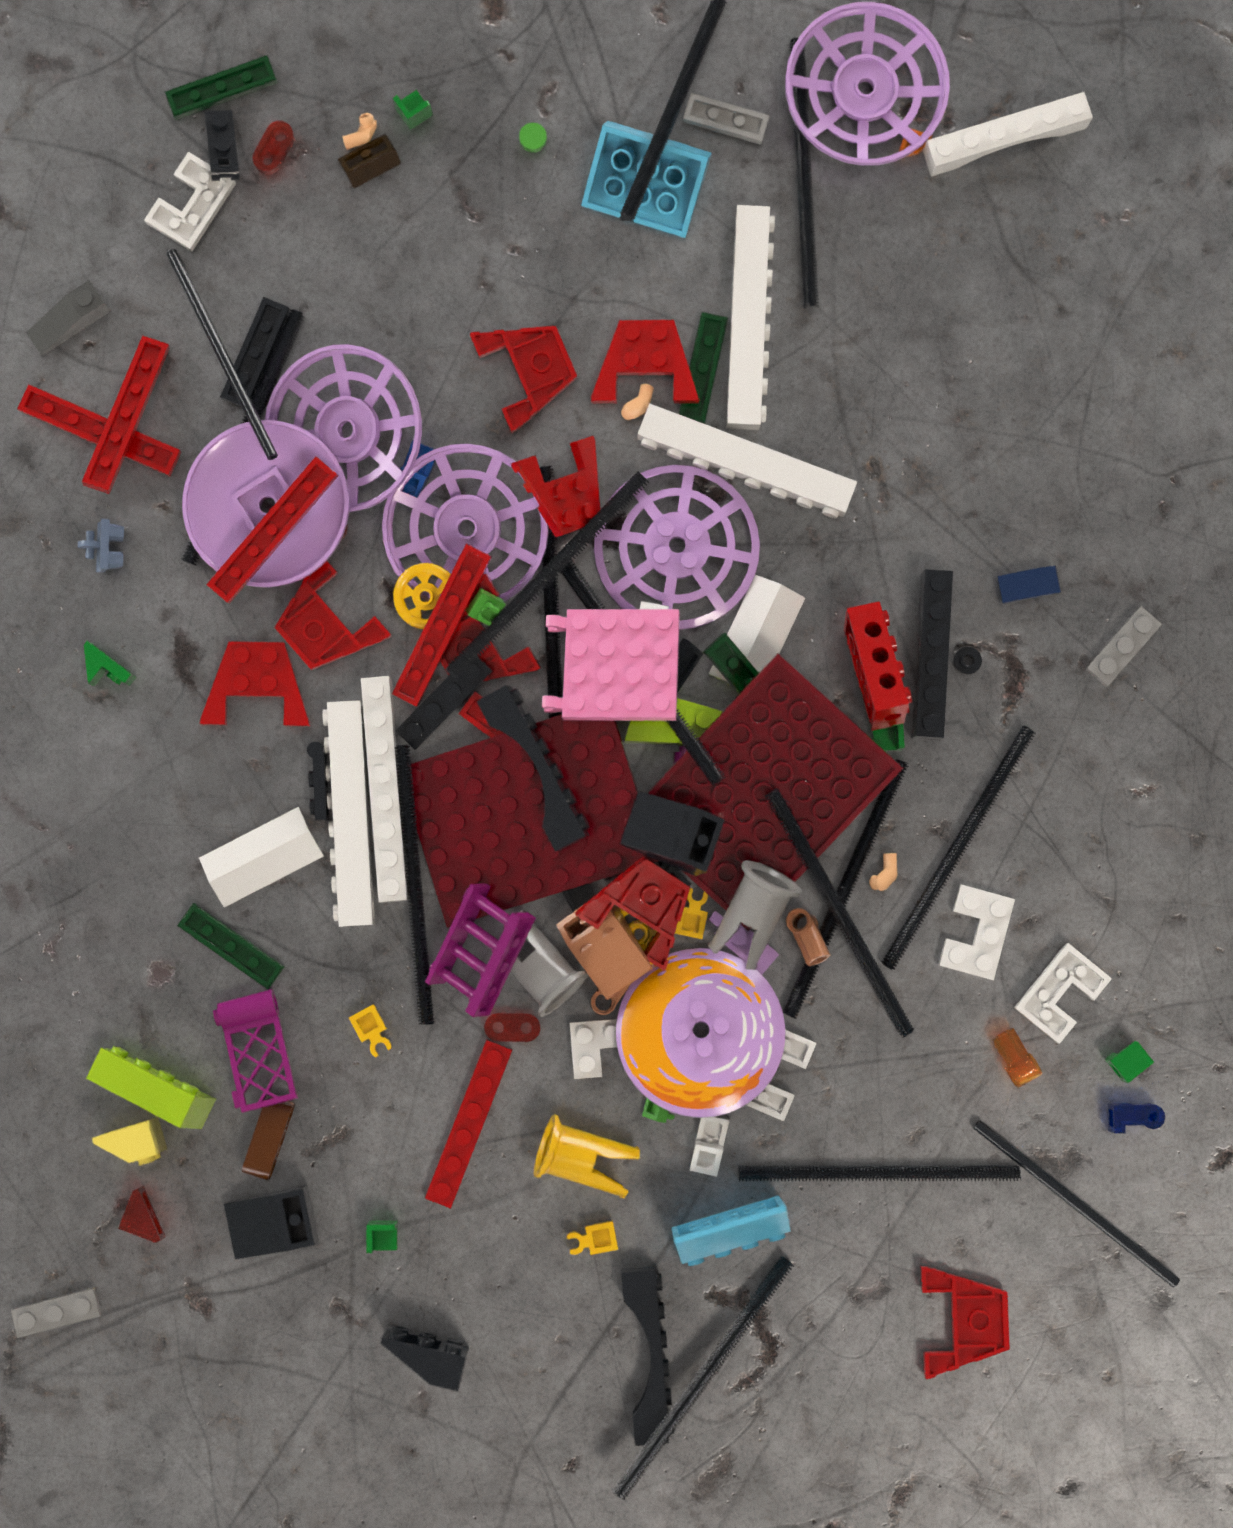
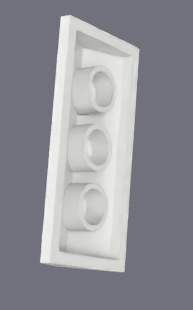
M755 575L727 635L755 669L760 672L777 653H780L805 597L782 584ZM713 665L708 675L729 684Z
M297 807L207 853L199 859L211 887L225 908L324 857L304 815L300 808Z

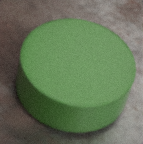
M538 123L524 125L519 133L520 144L528 152L542 150L547 142V134L544 127Z

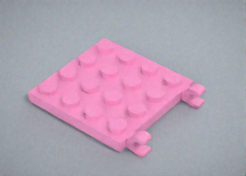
M567 609V617L546 615L548 632H566L563 698L542 696L544 712H562L563 720L676 721L679 609Z

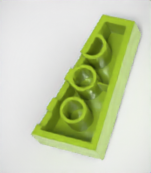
M677 698V709L679 710L677 713L681 712L678 716L683 715L681 718H685L683 721H687L684 724L688 723L686 727L691 726L689 729H693L691 732H695L692 735L696 734L694 738H699L723 712ZM630 721L624 743L684 746L666 721Z
M113 1046L112 1049L100 1048L86 1079L179 1128H203L216 1098L200 1091L189 1083L175 1079L174 1075L166 1071H158L151 1068L152 1064L143 1059L136 1058L135 1060L128 1057L129 1052L120 1047Z

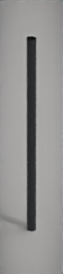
M169 250L166 255L267 459L273 460L277 458L278 454L177 250Z
M981 1120L976 1122L973 1127L975 1131L1174 1288L1178 1285L1180 1278Z

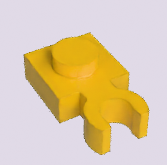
M690 888L687 897L689 907H684L681 921H678L675 934L702 939L708 912L701 911L700 909L706 903L708 894L704 891L702 899L695 901L692 898L693 888Z
M375 1004L349 1017L361 1042L367 1039L370 1040V1052L375 1058L379 1056L376 1050L378 1043H384L388 1050L392 1049L391 1041L380 1033L388 1028Z
M613 1220L586 1225V1234L583 1235L575 1231L567 1234V1239L576 1238L580 1243L577 1248L570 1249V1254L572 1255L581 1253L586 1247H589L590 1255L618 1250Z

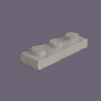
M690 93L683 122L762 144L770 115Z
M1140 606L1085 670L1105 687L1109 686L1159 629L1162 623Z
M96 1287L14 1308L11 1310L17 1338L100 1317L102 1311Z

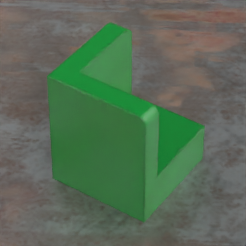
M417 90L400 100L398 95L392 98L396 111L410 130L433 115L431 104L428 100L424 101Z
M903 723L872 731L873 740L883 750L898 751L905 748Z
M1133 1041L1118 1054L1112 1053L1105 1059L1120 1080L1125 1083L1132 1081L1154 1063L1138 1041Z
M369 1221L366 1225V1253L397 1251L398 1221Z

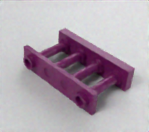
M470 884L469 888L465 891L462 904L435 961L429 967V974L425 980L428 985L445 984L447 982L468 997L469 1004L465 1012L472 1017L490 1015L536 919L528 912L511 913L509 915L486 899L491 887L488 884ZM480 909L504 925V930L499 940L474 923ZM469 933L492 949V955L488 964L463 948ZM457 957L481 974V979L476 989L451 971Z

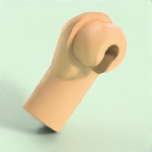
M362 114L359 117L361 125L358 131L343 136L347 150L366 144L371 140L377 128V121L372 114Z
M641 384L638 397L624 404L621 415L625 420H632L646 413L651 402L653 386Z
M897 853L883 854V870L878 875L871 876L869 880V885L873 890H887L897 879Z

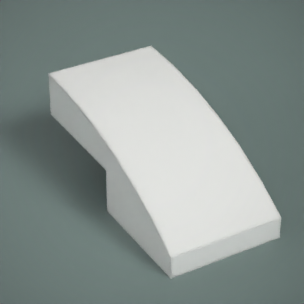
M720 1115L700 1118L690 1171L717 1177L730 1117Z

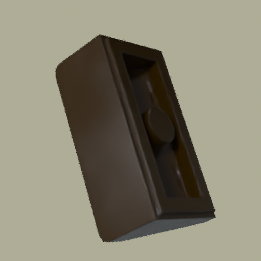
M386 134L338 159L353 188H357L401 164L396 149Z

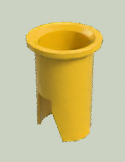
M554 1114L549 1119L542 1135L533 1174L534 1177L541 1178L542 1175L547 1173L620 1196V1198L624 1199L628 1194V1190L593 1167L597 1155L606 1158L639 1160L640 1148L563 1125L559 1120V1116Z

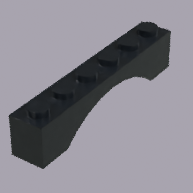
M925 569L921 573L919 598L920 645L913 709L912 739L941 740L944 738L953 571Z
M504 685L477 700L476 702L489 726L502 731L514 739L534 762L542 780L545 796V813L542 827L555 852L562 851L588 837L590 834L587 829L590 828V825L583 813L578 814L574 806L577 800L571 789H565L561 781L564 778L561 769L557 763L552 764L547 754L550 753V749L543 738H538L534 730L537 728V724L530 713H525L521 705L524 703V699L517 688L513 689L512 686Z
M655 1266L621 1269L624 1303L634 1312L641 1323L650 1349L648 1382L640 1401L633 1410L635 1446L648 1444L647 1440L650 1441L649 1437L652 1438L651 1434L654 1435L653 1432H657L655 1429H659L658 1425L661 1426L660 1422L663 1423L662 1419L665 1420L664 1417H667L666 1406L672 1405L671 1388H665L664 1377H670L668 1359L662 1358V1348H667L666 1330L660 1331L659 1321L665 1319L664 1302H658L657 1291H663L661 1273L656 1274Z

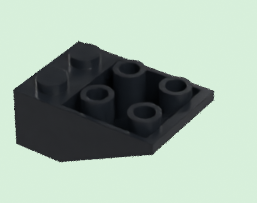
M639 791L637 792L619 844L697 876L706 873L725 819L699 808Z
M307 1185L224 1203L235 1260L313 1246L319 1241Z
M392 1326V1329H386L380 1344L429 1385L453 1391L459 1390L469 1347L464 1346L463 1341L448 1338L447 1342L437 1340L436 1335L428 1332H420V1335L408 1333V1328L402 1326Z

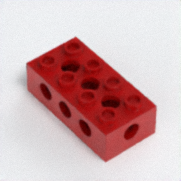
M880 601L847 608L844 623V634L871 731L904 724L906 714L909 713V703H912L910 689L908 686L904 687L902 678L905 676L903 664L901 661H897L894 652H897L894 635L889 636L887 629L890 626L887 610L882 611Z

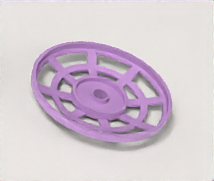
M855 2L841 5L815 19L802 32L795 43L787 63L785 75V95L789 111L796 126L805 138L828 156L845 163L861 166L895 162L920 148L932 136L939 125L948 103L950 90L946 58L938 41L929 29L904 10L876 2ZM865 14L863 32L849 33L831 41L823 30L824 26L840 18ZM876 15L901 23L914 32L916 36L904 47L893 38L874 32ZM812 36H814L823 50L813 64L810 77L794 75L795 65L801 51ZM862 41L861 54L853 56L848 60L838 50V48L846 44ZM873 42L885 45L897 54L887 62L881 57L873 55ZM923 44L930 51L936 64L939 85L923 86L920 69L912 55ZM828 57L838 67L834 81L818 79L819 71ZM904 62L911 72L914 86H899L895 70ZM862 82H867L871 84L873 92L863 94L859 91L858 85ZM793 87L809 90L811 106L819 121L808 129L802 122L796 109ZM817 91L833 93L837 107L827 115H825L819 104ZM939 97L932 121L921 136L917 135L908 126L916 116L922 98ZM913 98L909 112L901 120L891 110L896 99ZM843 115L858 121L857 135L843 131L835 126L834 123ZM883 118L893 128L883 134L868 136L869 122ZM828 129L832 134L843 140L857 143V158L835 152L823 145L815 137ZM898 134L911 144L904 150L890 156L868 159V144L885 142L896 137Z
M349 344L318 348L292 364L281 376L272 392L267 405L265 420L278 421L279 409L288 389L302 398L295 413L293 425L303 428L306 411L309 405H311L319 413L316 418L315 429L307 431L321 440L331 450L338 462L347 463L346 481L350 500L349 512L365 510L381 503L391 496L406 480L419 453L422 437V418L419 402L408 379L392 361L380 353L365 347ZM343 354L365 356L379 362L384 367L377 380L363 373L347 371ZM332 356L336 373L320 379L310 389H307L296 380L300 373L309 366ZM393 374L400 380L408 393L413 407V415L400 417L396 401L386 389ZM349 380L361 381L372 387L364 400L351 397ZM338 382L340 397L325 403L317 396L325 387ZM381 395L392 413L391 419L379 420L373 409ZM350 422L353 426V432L346 438L342 434V427L345 423ZM415 426L412 452L407 465L402 471L393 462L400 446L402 428ZM394 430L392 445L386 456L377 447L380 432ZM370 455L379 464L378 468L370 474L358 478V462ZM385 471L396 480L380 495L368 501L358 503V487L374 481Z
M474 444L448 445L420 456L415 461L406 480L387 498L382 521L383 542L387 557L397 576L399 577L405 571L400 558L416 553L421 563L434 564L424 550L439 545L441 550L449 556L443 568L450 574L466 544L487 554L496 547L508 553L509 556L494 571L489 572L487 567L484 574H488L491 581L505 573L515 562L516 558L531 565L527 573L516 585L498 597L505 602L519 593L531 581L542 563L547 548L549 526L539 512L541 535L537 553L535 555L522 548L525 535L523 513L536 509L539 503L535 497L519 503L511 489L496 478L502 462L511 467L510 463L516 461L500 451ZM470 452L484 454L492 457L486 473L471 469L452 471L446 455ZM436 460L442 475L429 483L419 494L418 498L402 491L406 483L418 470L427 463ZM474 478L483 481L477 495H462L456 479ZM446 484L451 499L447 500L440 508L426 502L428 497L437 488ZM493 486L505 495L511 506L499 511L495 510L487 501ZM397 502L413 508L409 524L411 543L396 548L393 540L392 524L394 510ZM421 512L435 518L433 526L434 535L422 539L419 537L418 527ZM512 517L516 518L517 527L514 544L500 537V522ZM464 520H470L474 524L475 530L470 536H465L460 531V525ZM439 578L437 579L435 583V586L437 588H439L440 584L442 583V580ZM412 579L408 585L414 590L418 583ZM422 592L421 599L428 602L430 600L429 592Z
M669 465L656 467L641 474L647 479L659 474L683 473L681 488L663 489L647 495L643 489L642 491L638 489L640 493L636 491L637 495H633L639 503L627 515L622 529H605L603 525L604 530L600 528L602 532L598 530L599 534L595 533L597 537L595 536L594 554L601 582L609 596L621 609H636L621 595L632 584L646 595L662 601V605L669 606V609L673 608V603H688L707 596L716 610L694 619L680 620L679 630H685L712 623L727 614L739 603L748 591L755 576L759 561L760 542L753 513L744 498L732 485L704 469L685 465ZM694 475L704 477L718 484L733 497V500L720 507L708 496L692 490ZM623 484V485L613 494V496H614L625 484ZM680 496L677 512H669L662 515L653 503L665 497ZM692 498L705 504L714 513L700 521L695 516L688 514L690 499ZM740 508L746 517L750 529L751 553L735 549L734 531L728 516ZM644 509L653 520L646 534L629 532L635 518ZM719 522L722 523L726 534L727 548L711 545L707 530ZM672 539H682L685 543V549L680 553L671 551L669 543ZM603 540L619 542L620 559L627 574L614 585L608 576L604 564ZM627 543L644 545V553L647 560L635 569H633L628 556ZM708 557L725 559L720 572L710 582L702 570ZM733 561L749 564L747 574L741 586L727 602H724L716 588L727 577ZM652 569L666 577L664 593L650 587L641 578ZM693 576L701 589L688 594H675L677 579Z

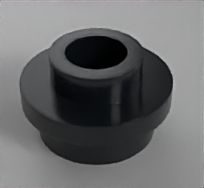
M963 647L956 652L954 665L960 673L966 675L973 674L981 667L982 657L977 649ZM969 655L973 658L972 665L964 663V656Z

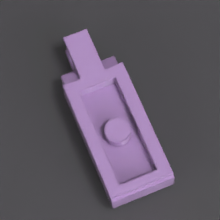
M714 911L708 920L718 928L723 916ZM740 924L736 933L728 940L725 946L747 962L754 932L746 930ZM768 944L757 963L756 970L761 975L779 956Z

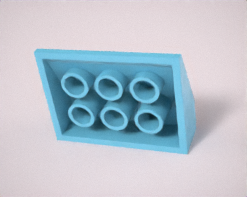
M607 120L602 125L581 206L620 217V212L623 209L624 203H626L627 195H629L631 186L634 183L633 181L636 178L637 172H639V167L652 141L653 134ZM667 140L664 151H662L663 154H661L659 163L656 165V171H654L651 182H649L650 185L646 188L647 191H645L644 199H641L639 211H637L638 213L633 220L635 223L686 238L712 153L676 141Z
M779 1195L671 1227L681 1263H688V1266L703 1263L704 1257L715 1254V1258L730 1255L732 1253L731 1249L742 1246L743 1250L757 1247L759 1245L758 1241L769 1238L770 1242L778 1241L786 1237L785 1233L791 1232L786 1206Z

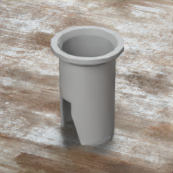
M744 861L741 868L745 875L708 946L717 954L736 933L741 922L754 928L746 969L755 970L790 898L798 897L802 890L796 882L781 872L761 863Z
M533 923L526 939L535 951L524 961L518 956L510 973L539 1004L538 1015L544 1017L568 1000L582 986L589 975L585 970L577 971L538 926Z

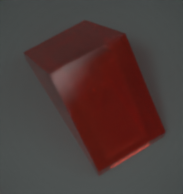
M143 1185L132 1191L118 1229L157 1243L166 1236Z

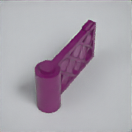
M270 989L218 1003L217 1009L213 1010V1016L216 1025L222 1026L236 1086V1091L231 1092L235 1109L241 1108V1112L245 1113L298 1099L274 990ZM274 1024L276 1035L270 1044L257 1037L264 1026ZM256 1029L254 1034L248 1032V1030ZM244 1032L251 1036L243 1051L234 1047L233 1034ZM255 1040L268 1046L260 1061L247 1054ZM277 1041H278L280 1050L274 1047L275 1044L277 1043ZM272 1049L281 1054L282 1063L277 1071L264 1065ZM235 1051L241 1054L238 1060ZM244 1057L257 1064L249 1079L241 1075L239 1071V1066ZM261 1067L274 1074L266 1089L253 1082ZM283 1069L285 1070L286 1077L280 1074ZM278 1077L287 1082L290 1094L278 1097L270 1092ZM241 1078L247 1081L244 1087ZM252 1084L262 1090L263 1094L258 1102L247 1105L245 1093ZM267 1095L273 1097L272 1099L265 1100Z

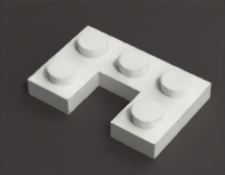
M188 152L175 171L174 176L195 190L194 194L183 211L158 198L144 221L183 247L193 251L236 185V182L231 180V178H220V181H211L210 165Z
M960 884L952 912L979 919L972 945L945 938L938 965L994 980L1015 899Z
M1066 943L1014 1008L1057 1044H1060L1077 1022L1055 1005L1071 984L1076 986L1090 999L1095 1000L1112 978L1073 946Z
M617 1019L570 1022L574 1079L602 1077L600 1049L617 1047Z
M785 1030V1044L781 1059L806 1069L817 1043ZM768 1084L755 1099L746 1105L784 1121L795 1095Z

